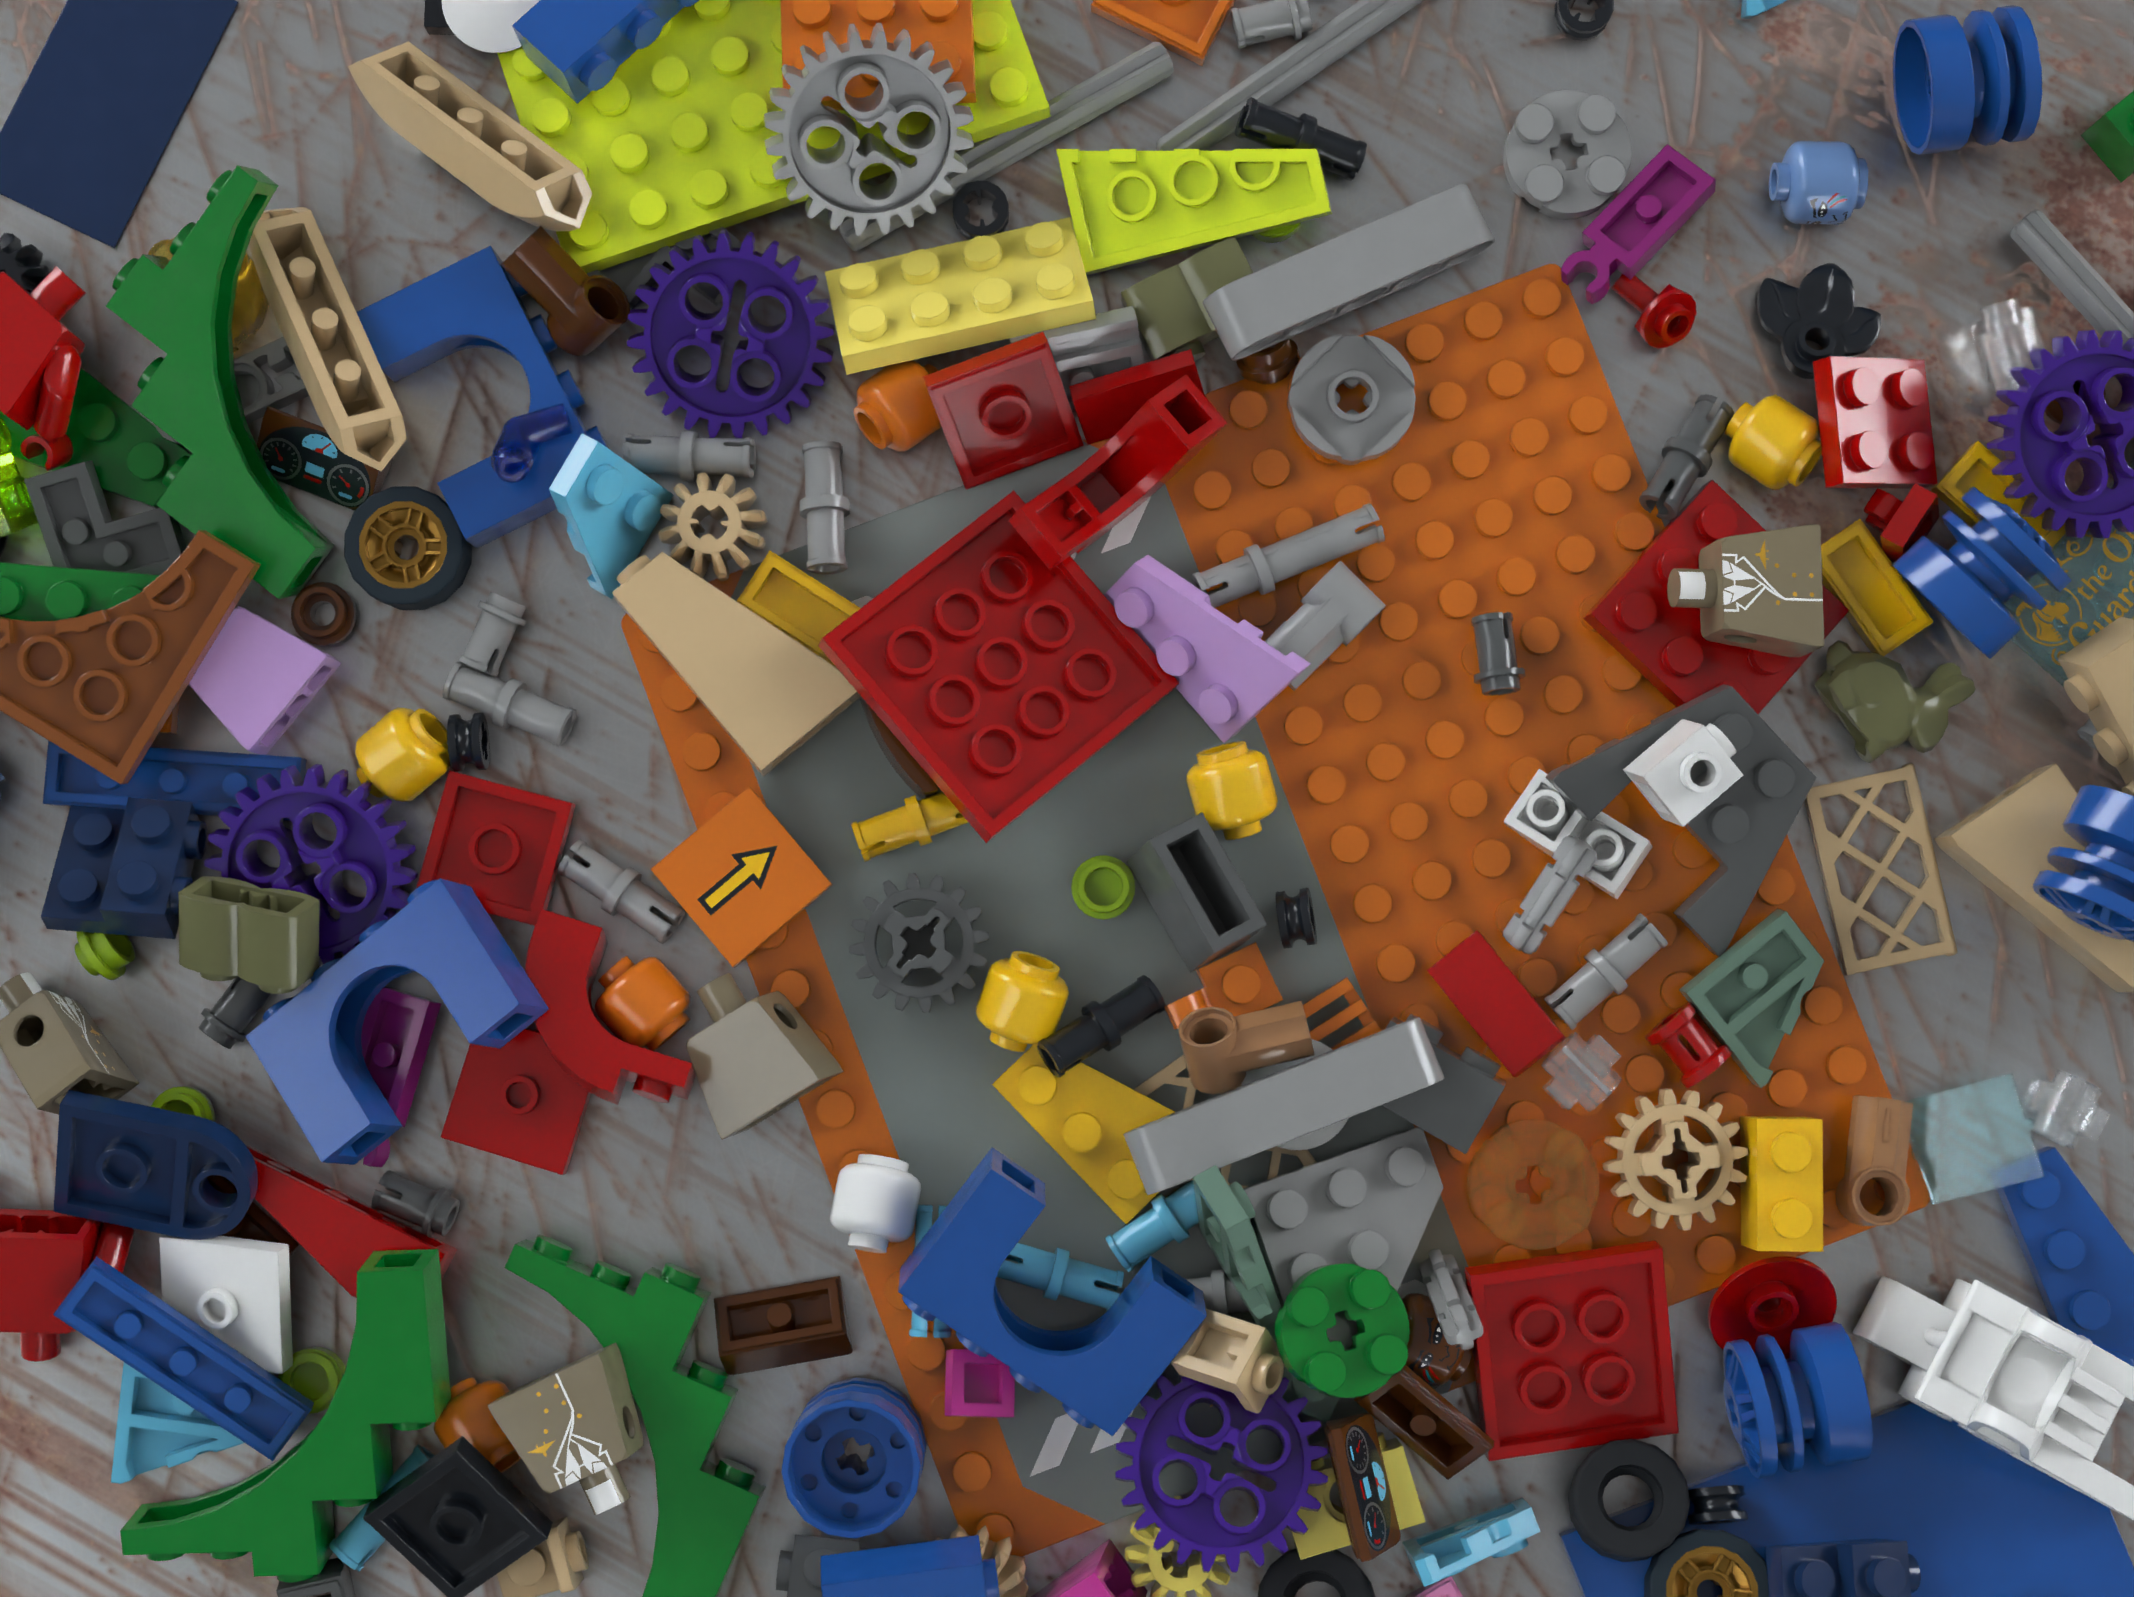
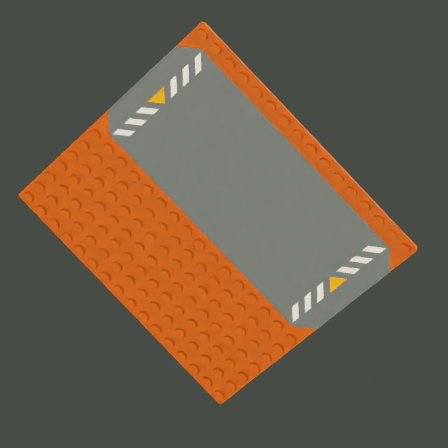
M1556 264L1541 266L1359 335L1360 337L1364 335L1378 337L1395 347L1408 362L1415 382V410L1413 420L1407 432L1395 447L1376 459L1362 461L1355 465H1345L1337 460L1319 455L1304 443L1292 424L1291 414L1287 405L1292 377L1297 365L1286 378L1276 383L1260 384L1256 381L1243 379L1204 394L1227 424L1196 456L1139 507L1079 554L1074 552L1070 555L1103 594L1135 562L1146 555L1151 556L1194 585L1192 574L1203 572L1244 556L1243 549L1257 544L1261 549L1370 503L1377 512L1379 520L1361 526L1355 532L1372 525H1376V527L1382 525L1385 541L1374 543L1274 583L1275 590L1261 595L1257 590L1215 609L1236 623L1245 619L1263 631L1261 640L1265 641L1303 605L1301 602L1302 598L1339 561H1342L1386 607L1347 646L1342 643L1295 691L1287 686L1244 728L1225 743L1220 740L1175 688L988 843L967 823L931 836L933 843L921 847L919 841L864 862L851 823L860 822L905 805L904 799L916 795L917 800H921V798L903 781L881 750L869 726L860 698L763 777L626 613L622 618V630L697 829L749 786L833 884L748 956L746 961L759 995L762 996L776 991L785 995L843 1070L842 1073L799 1098L834 1194L840 1170L846 1165L857 1163L859 1154H873L899 1159L909 1164L908 1173L916 1177L921 1184L918 1205L933 1206V1225L938 1219V1206H947L991 1147H993L1045 1183L1046 1206L1018 1243L1052 1253L1058 1247L1070 1251L1069 1258L1114 1271H1123L1122 1287H1118L1116 1291L1094 1284L1096 1287L1117 1292L1121 1295L1148 1258L1128 1272L1110 1249L1105 1237L1114 1234L1152 1208L1151 1201L1133 1219L1125 1224L999 1093L992 1084L1033 1044H1027L1024 1052H1016L991 1042L989 1039L991 1031L978 1020L976 1005L990 966L1000 959L1010 958L1011 953L1014 951L1039 955L1060 967L1059 976L1066 982L1069 996L1056 1032L1082 1016L1081 1010L1085 1005L1092 1001H1097L1101 1004L1137 981V978L1142 975H1146L1156 985L1164 999L1165 1005L1204 988L1196 970L1190 973L1134 874L1135 895L1132 903L1121 915L1106 920L1092 918L1084 914L1077 907L1072 896L1071 884L1077 868L1084 861L1095 856L1107 855L1115 857L1125 863L1131 870L1127 861L1149 839L1196 816L1186 782L1188 771L1198 763L1196 754L1218 745L1245 741L1248 750H1257L1267 758L1278 805L1273 813L1260 820L1262 831L1254 835L1235 840H1225L1223 830L1213 832L1267 925L1243 945L1210 963L1256 942L1283 998V1001L1268 1008L1302 1001V1004H1304L1343 978L1348 977L1381 1031L1386 1029L1393 1017L1405 1022L1408 1016L1413 1014L1444 1033L1439 1041L1442 1045L1460 1055L1463 1054L1468 1046L1498 1063L1501 1067L1496 1076L1506 1081L1505 1088L1466 1154L1424 1130L1444 1188L1398 1290L1401 1299L1410 1293L1428 1296L1426 1286L1419 1272V1264L1429 1259L1428 1251L1433 1249H1440L1442 1255H1454L1466 1283L1465 1267L1656 1240L1663 1248L1668 1307L1720 1287L1729 1276L1750 1263L1771 1257H1798L1808 1253L1755 1251L1741 1246V1182L1729 1181L1726 1188L1736 1200L1733 1206L1715 1201L1712 1207L1716 1220L1708 1223L1702 1220L1697 1213L1692 1214L1691 1230L1686 1231L1678 1229L1673 1215H1670L1663 1229L1651 1225L1650 1218L1652 1209L1649 1208L1637 1218L1627 1212L1629 1204L1634 1198L1631 1194L1623 1197L1613 1196L1610 1189L1622 1179L1619 1173L1603 1170L1602 1163L1611 1159H1617L1618 1151L1604 1143L1605 1136H1622L1625 1129L1619 1125L1615 1117L1618 1113H1624L1635 1118L1639 1114L1635 1105V1098L1646 1096L1656 1106L1659 1105V1090L1665 1088L1673 1090L1677 1104H1680L1687 1090L1699 1092V1109L1701 1110L1712 1101L1719 1102L1723 1105L1721 1115L1717 1119L1720 1124L1733 1121L1738 1122L1740 1126V1116L1810 1117L1823 1119V1247L1876 1227L1859 1226L1849 1222L1841 1215L1836 1205L1835 1193L1838 1183L1845 1173L1853 1096L1892 1099L1788 835H1786L1727 948L1728 950L1778 908L1789 914L1824 959L1812 989L1807 991L1801 999V1013L1791 1035L1784 1034L1768 1068L1773 1071L1769 1082L1762 1088L1751 1083L1731 1056L1705 1079L1690 1088H1685L1680 1082L1681 1071L1659 1044L1650 1045L1645 1039L1646 1034L1661 1020L1688 1002L1679 989L1719 957L1711 953L1673 912L1720 864L1685 826L1682 827L1662 819L1632 781L1602 812L1650 840L1653 847L1619 898L1615 899L1578 875L1576 881L1580 883L1579 887L1552 927L1545 925L1543 928L1547 935L1536 952L1527 954L1517 950L1503 937L1504 928L1514 913L1520 915L1523 913L1524 910L1520 908V904L1546 864L1551 863L1554 865L1556 862L1555 859L1527 841L1503 822L1538 769L1549 774L1552 770L1564 764L1570 765L1594 753L1595 748L1613 739L1620 740L1651 724V720L1676 708L1583 619L1660 534L1665 526L1662 519L1656 517L1659 512L1656 505L1652 512L1649 513L1639 502L1640 495L1648 487L1646 478L1569 285L1562 282L1561 267ZM1342 384L1337 387L1336 391L1341 397L1337 406L1346 413L1353 409L1360 414L1367 409L1362 401L1368 392L1364 386L1358 384L1355 388L1350 389ZM1111 438L1087 445L1086 439L1082 440L1084 444L1082 447L967 490L964 485L845 530L846 561H848V569L846 571L834 574L809 572V569L807 570L808 544L778 556L862 608L1013 490L1026 504L1075 470ZM762 562L752 565L746 571L741 569L730 573L728 580L719 581L717 578L708 583L737 601ZM1223 583L1203 590V592L1206 593L1216 588H1219L1222 586ZM1511 612L1513 614L1512 626L1518 668L1525 669L1526 676L1520 679L1521 690L1504 695L1486 696L1482 694L1481 684L1474 683V675L1480 672L1474 627L1472 626L1471 619L1487 613ZM939 787L936 794L942 792ZM909 873H916L921 888H929L935 875L942 876V893L947 896L961 886L966 890V894L960 907L964 911L969 908L980 907L982 911L980 917L971 923L973 931L981 930L989 933V940L974 946V953L980 954L987 959L986 966L976 967L970 965L966 972L976 984L971 990L957 983L952 987L956 1003L949 1006L940 995L933 996L931 1011L927 1013L922 1012L918 998L910 997L909 1003L903 1011L897 1010L895 1007L897 993L891 990L882 998L876 999L872 994L879 980L875 976L858 979L856 972L867 964L866 956L849 953V946L864 942L865 934L851 926L854 919L868 921L872 915V912L867 909L863 900L868 896L880 903L884 901L887 896L884 892L883 882L890 880L899 891L907 889ZM1309 888L1314 909L1317 944L1307 945L1306 941L1298 939L1293 943L1292 948L1284 949L1277 919L1276 892L1285 891L1288 896L1295 897L1299 894L1300 889ZM913 900L900 904L895 909L905 917L924 916L936 903L928 900ZM1641 913L1649 921L1648 924L1651 922L1664 936L1668 945L1656 952L1625 980L1628 987L1621 994L1618 995L1613 991L1577 1023V1027L1571 1030L1544 999L1548 995L1553 994L1587 963L1584 959L1587 953L1593 948L1598 952L1602 950ZM939 918L936 919L931 927L927 926L920 933L912 928L905 932L903 938L908 942L909 947L905 952V959L899 965L900 968L903 967L908 959L913 960L918 954H922L927 958L934 954L936 948L931 944L930 939L935 933L933 929L940 921ZM955 918L945 931L947 951L960 960L963 949V937L959 923ZM880 926L876 946L879 960L882 966L885 967L886 963L893 956L891 934ZM1476 930L1485 937L1521 984L1528 989L1566 1037V1039L1517 1078L1511 1075L1427 971ZM932 968L913 970L902 984L924 987L938 983L944 977ZM1342 995L1306 1018L1309 1031L1350 1006L1345 997ZM1163 1011L1160 1014H1155L1121 1036V1044L1113 1050L1106 1051L1102 1048L1082 1062L1134 1089L1183 1055L1179 1029L1174 1030L1166 1011ZM1695 1012L1694 1017L1718 1046L1722 1045L1697 1012ZM1356 1017L1319 1042L1332 1047L1362 1028L1363 1025L1358 1017ZM1679 1035V1038L1694 1055H1698L1683 1035ZM1187 1068L1176 1076L1188 1078ZM1163 1084L1147 1095V1097L1177 1112L1183 1109L1186 1087ZM1196 1089L1193 1105L1220 1094L1203 1093ZM1380 1105L1349 1117L1344 1127L1334 1138L1321 1146L1308 1150L1316 1162L1418 1126ZM1684 1116V1122H1688L1690 1135L1699 1142H1713L1707 1131L1699 1123ZM1653 1123L1642 1132L1636 1143L1635 1150H1642L1653 1137ZM1740 1129L1729 1138L1731 1145L1740 1146ZM1910 1142L1905 1177L1910 1190V1203L1904 1215L1926 1207L1930 1201L1929 1189ZM1672 1143V1154L1662 1156L1663 1167L1675 1170L1676 1175H1678V1164L1688 1162L1687 1151L1676 1149L1674 1143ZM1265 1150L1232 1163L1228 1182L1233 1183L1237 1181L1240 1185L1252 1186L1266 1181L1272 1151ZM1281 1153L1278 1176L1304 1166L1297 1156ZM1740 1159L1733 1161V1169L1740 1171ZM1715 1168L1708 1169L1696 1184L1697 1195L1709 1184ZM1637 1176L1641 1185L1650 1195L1666 1202V1196L1662 1195V1187L1652 1176ZM1869 1179L1861 1188L1860 1201L1864 1209L1873 1215L1882 1209L1885 1194L1879 1183ZM1190 1181L1160 1191L1156 1196L1163 1194L1166 1198ZM1199 1223L1188 1230L1189 1238L1180 1244L1174 1239L1151 1255L1184 1279L1210 1277L1211 1270L1223 1269L1202 1236ZM915 1225L914 1231L908 1239L901 1242H888L886 1253H873L855 1249L912 1404L921 1416L927 1444L958 1526L960 1525L970 1536H974L978 1530L986 1525L989 1540L996 1543L1010 1537L1012 1545L1010 1555L1025 1556L1144 1510L1142 1505L1123 1507L1121 1499L1135 1490L1134 1482H1123L1115 1478V1472L1124 1467L1131 1466L1133 1460L1116 1452V1443L1133 1442L1136 1439V1435L1130 1432L1123 1424L1114 1436H1111L1096 1425L1091 1429L1086 1428L1074 1421L1065 1412L1061 1401L1043 1389L1040 1393L1032 1392L1016 1380L1014 1417L945 1416L946 1350L964 1349V1345L959 1341L956 1331L951 1327V1337L934 1338V1320L928 1321L927 1337L909 1336L912 1311L904 1303L903 1295L898 1292L900 1268L915 1247ZM1005 1259V1260H1007V1261H1010V1262H1013V1263H1017V1264H1018V1262H1016V1261H1013V1260H1010V1259ZM998 1277L995 1280L998 1291L1008 1308L1020 1319L1035 1327L1053 1331L1077 1329L1094 1322L1107 1312L1105 1308L1060 1295L1054 1301L1044 1298L1043 1290ZM1250 1312L1229 1314L1231 1317L1257 1325ZM1473 1354L1465 1372L1458 1380H1448L1447 1383L1434 1390L1441 1395L1475 1382ZM1170 1363L1161 1375L1175 1386L1180 1383V1377ZM1155 1382L1146 1395L1158 1400L1161 1394ZM1339 1398L1330 1421L1369 1412L1354 1401V1398ZM1138 1404L1128 1417L1144 1419L1146 1413ZM1195 1404L1185 1414L1186 1425L1190 1432L1196 1436L1203 1438L1211 1437L1222 1428L1221 1414L1211 1404ZM1302 1412L1297 1416L1301 1423L1320 1421ZM1320 1421V1429L1307 1438L1309 1445L1326 1439L1323 1426H1326V1423ZM1265 1429L1256 1430L1249 1434L1246 1440L1247 1453L1252 1460L1259 1464L1266 1463L1282 1455L1281 1441L1272 1431ZM1174 1436L1169 1437L1166 1441L1171 1449L1208 1462L1211 1465L1209 1477L1214 1480H1222L1226 1473L1237 1474L1245 1471L1231 1463L1233 1452L1228 1448L1221 1447L1217 1455H1210ZM1170 1464L1159 1475L1160 1487L1170 1498L1196 1489V1476L1192 1469L1184 1464Z

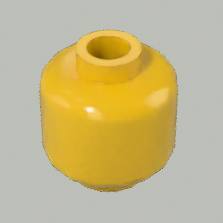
M1777 395L1768 396L1760 400L1755 406L1748 402L1742 404L1731 418L1725 430V434L1732 438L1728 452L1729 461L1736 468L1771 490H1779L1789 483L1795 487L1799 486L1809 476L1822 456L1818 421Z
M397 707L385 715L356 742L355 755L360 766L356 770L357 777L361 784L366 781L371 782L370 793L378 798H383L386 795L395 801L410 802L450 768L447 730L434 715L425 709L419 708L413 711L408 708Z
M1245 741L1226 743L1197 753L1198 763L1186 775V782L1195 815L1203 813L1213 831L1223 830L1225 840L1240 839L1262 831L1260 820L1273 813L1278 805L1276 791L1265 755L1257 750H1248Z
M1014 951L1011 953L1010 958L1000 959L990 966L976 1005V1015L978 1020L991 1031L989 1036L991 1042L1011 1051L1024 1052L1027 1044H1038L1039 1041L1046 1039L1056 1032L1069 996L1067 984L1059 976L1060 967L1057 964L1036 954Z

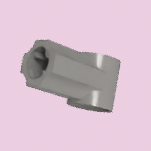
M1339 561L1302 598L1301 602L1303 605L1264 641L1285 656L1293 651L1311 663L1288 685L1293 691L1342 643L1347 646L1386 607L1342 561Z

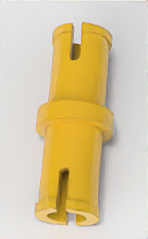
M940 792L921 800H917L916 795L904 799V806L860 822H853L851 826L859 849H861L864 862H867L873 857L919 841L921 847L933 843L931 836L969 822L946 795Z

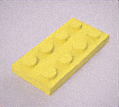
M1070 217L1050 222H1040L1032 226L1000 232L991 236H977L969 240L929 249H919L902 255L866 263H856L848 267L825 271L846 375L1096 319L1092 293Z

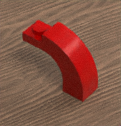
M1185 374L1147 400L1134 416L1097 452L1067 476L1020 507L1008 521L1049 570H1051L1074 552L1077 554L1082 552L1139 507L1196 456L1227 422Z
M541 909L529 943L525 972L549 1008L547 1012L534 1022L555 1061L566 1074L584 1089L616 1105L619 1104L626 1081L634 1083L632 1089L634 1093L653 1101L669 1103L672 1095L688 1100L696 1077L692 1063L624 1042L610 1034L594 1016L592 1007L593 985L608 945L603 928Z

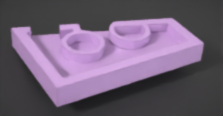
M1149 555L1135 562L1104 594L1115 607L1119 620L1126 626L1134 629L1156 655L1158 664L1163 671L1177 679L1179 685L1176 689L1223 743L1227 742L1244 728L1311 664L1293 651L1285 656L1261 640L1263 631L1245 619L1236 623L1211 606L1209 595Z

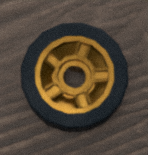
M394 486L371 495L354 511L344 534V558L352 578L371 597L399 610H425L445 602L463 585L472 563V544L465 540L447 502L441 497L416 486ZM404 536L410 540H417L419 544L417 555L409 560L399 558L403 547L400 540Z
M1693 1529L1678 1535L1670 1546L1652 1557L1644 1577V1597H1698L1697 1588L1702 1581L1707 1579L1713 1581L1715 1585L1721 1586L1723 1595H1718V1597H1769L1767 1565L1762 1556L1744 1539L1724 1530Z

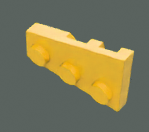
M1033 1044L992 1085L1111 1210L1127 1224L1159 1192L1147 1195L1123 1134L1175 1113V1111L1083 1062L1066 1071L1065 1075L1060 1078L1056 1077L1041 1058L1037 1049L1038 1044Z

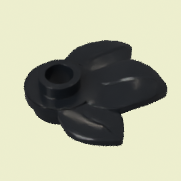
M1827 263L1814 268L1803 279L1799 288L1775 279L1766 278L1758 292L1757 308L1762 327L1781 341V354L1786 367L1794 375L1803 379H1814L1813 361L1829 356L1848 357L1865 353L1876 342L1881 329L1880 313L1864 307H1854L1855 291L1852 280L1843 269L1834 263ZM1805 340L1818 343L1824 350L1810 348Z

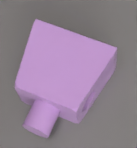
M238 606L226 621L189 682V685L244 748L256 754L266 755L336 671L341 662L252 611Z

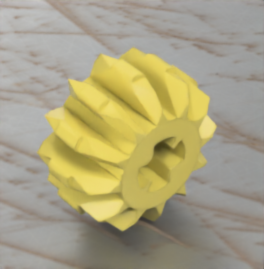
M1182 1496L1173 1497L1174 1499H1184ZM1136 1521L1131 1524L1130 1533L1145 1544L1126 1547L1125 1560L1131 1563L1144 1564L1131 1575V1581L1135 1587H1142L1156 1580L1151 1589L1150 1597H1166L1169 1590L1175 1591L1174 1597H1187L1186 1591L1193 1589L1198 1597H1212L1210 1588L1205 1582L1207 1578L1219 1585L1228 1584L1230 1580L1229 1573L1216 1563L1213 1564L1209 1573L1203 1572L1201 1553L1198 1552L1197 1554H1190L1186 1560V1566H1173L1172 1557L1168 1556L1163 1559L1162 1552L1173 1551L1174 1541L1171 1540L1164 1548L1156 1551L1153 1549L1160 1530L1154 1526V1528L1148 1527L1144 1530L1136 1531L1134 1528ZM1216 1556L1214 1562H1225L1224 1556Z

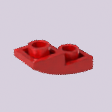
M1478 930L1427 970L1472 1028L1515 1078L1566 1039L1528 989L1521 984Z

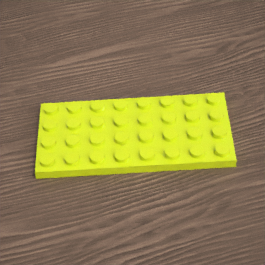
M699 0L692 6L682 8L663 26L659 36L652 44L643 49H637L616 69L614 76L608 84L597 91H591L578 104L526 56L522 47L508 52L497 53L520 124L583 171L593 193L580 229L556 231L560 246L586 273L595 270L600 271L656 252L662 247L676 245L675 243L700 234L703 236L709 234V231L721 227L726 228L806 201L809 196L807 194L794 201H790L787 198L786 187L793 177L775 179L772 165L783 156L768 155L764 141L771 136L780 134L765 127L764 114L772 111H782L781 108L771 101L769 94L770 88H783L781 69V0ZM972 0L976 103H958L955 105L970 107L974 121L958 127V129L970 133L974 143L1051 117L1047 98L1011 0ZM838 110L854 121L859 139H862L865 134L871 133L882 140L896 154V157L907 164L915 162V156L904 153L896 147L894 148L884 140L878 121L871 128H867L857 122L845 110ZM913 111L901 118L897 129L902 133L915 135L927 127L930 117L923 112ZM822 126L810 133L807 142L814 148L827 149L838 142L841 133L833 127ZM874 163L862 171L859 179L864 181L891 172L892 169L883 163Z

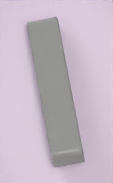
M1460 184L1237 279L1210 294L1203 300L1202 304L1231 360L1235 361L1460 264L1487 249L1495 242V238L1468 186Z
M1417 1017L1137 1127L1123 1135L1147 1195H1151L1189 1181L1194 1176L1215 1165L1218 1169L1426 1088L1445 1079L1421 1018Z

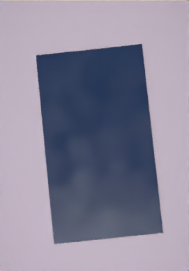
M67 0L0 132V194L115 248L238 2L235 0Z

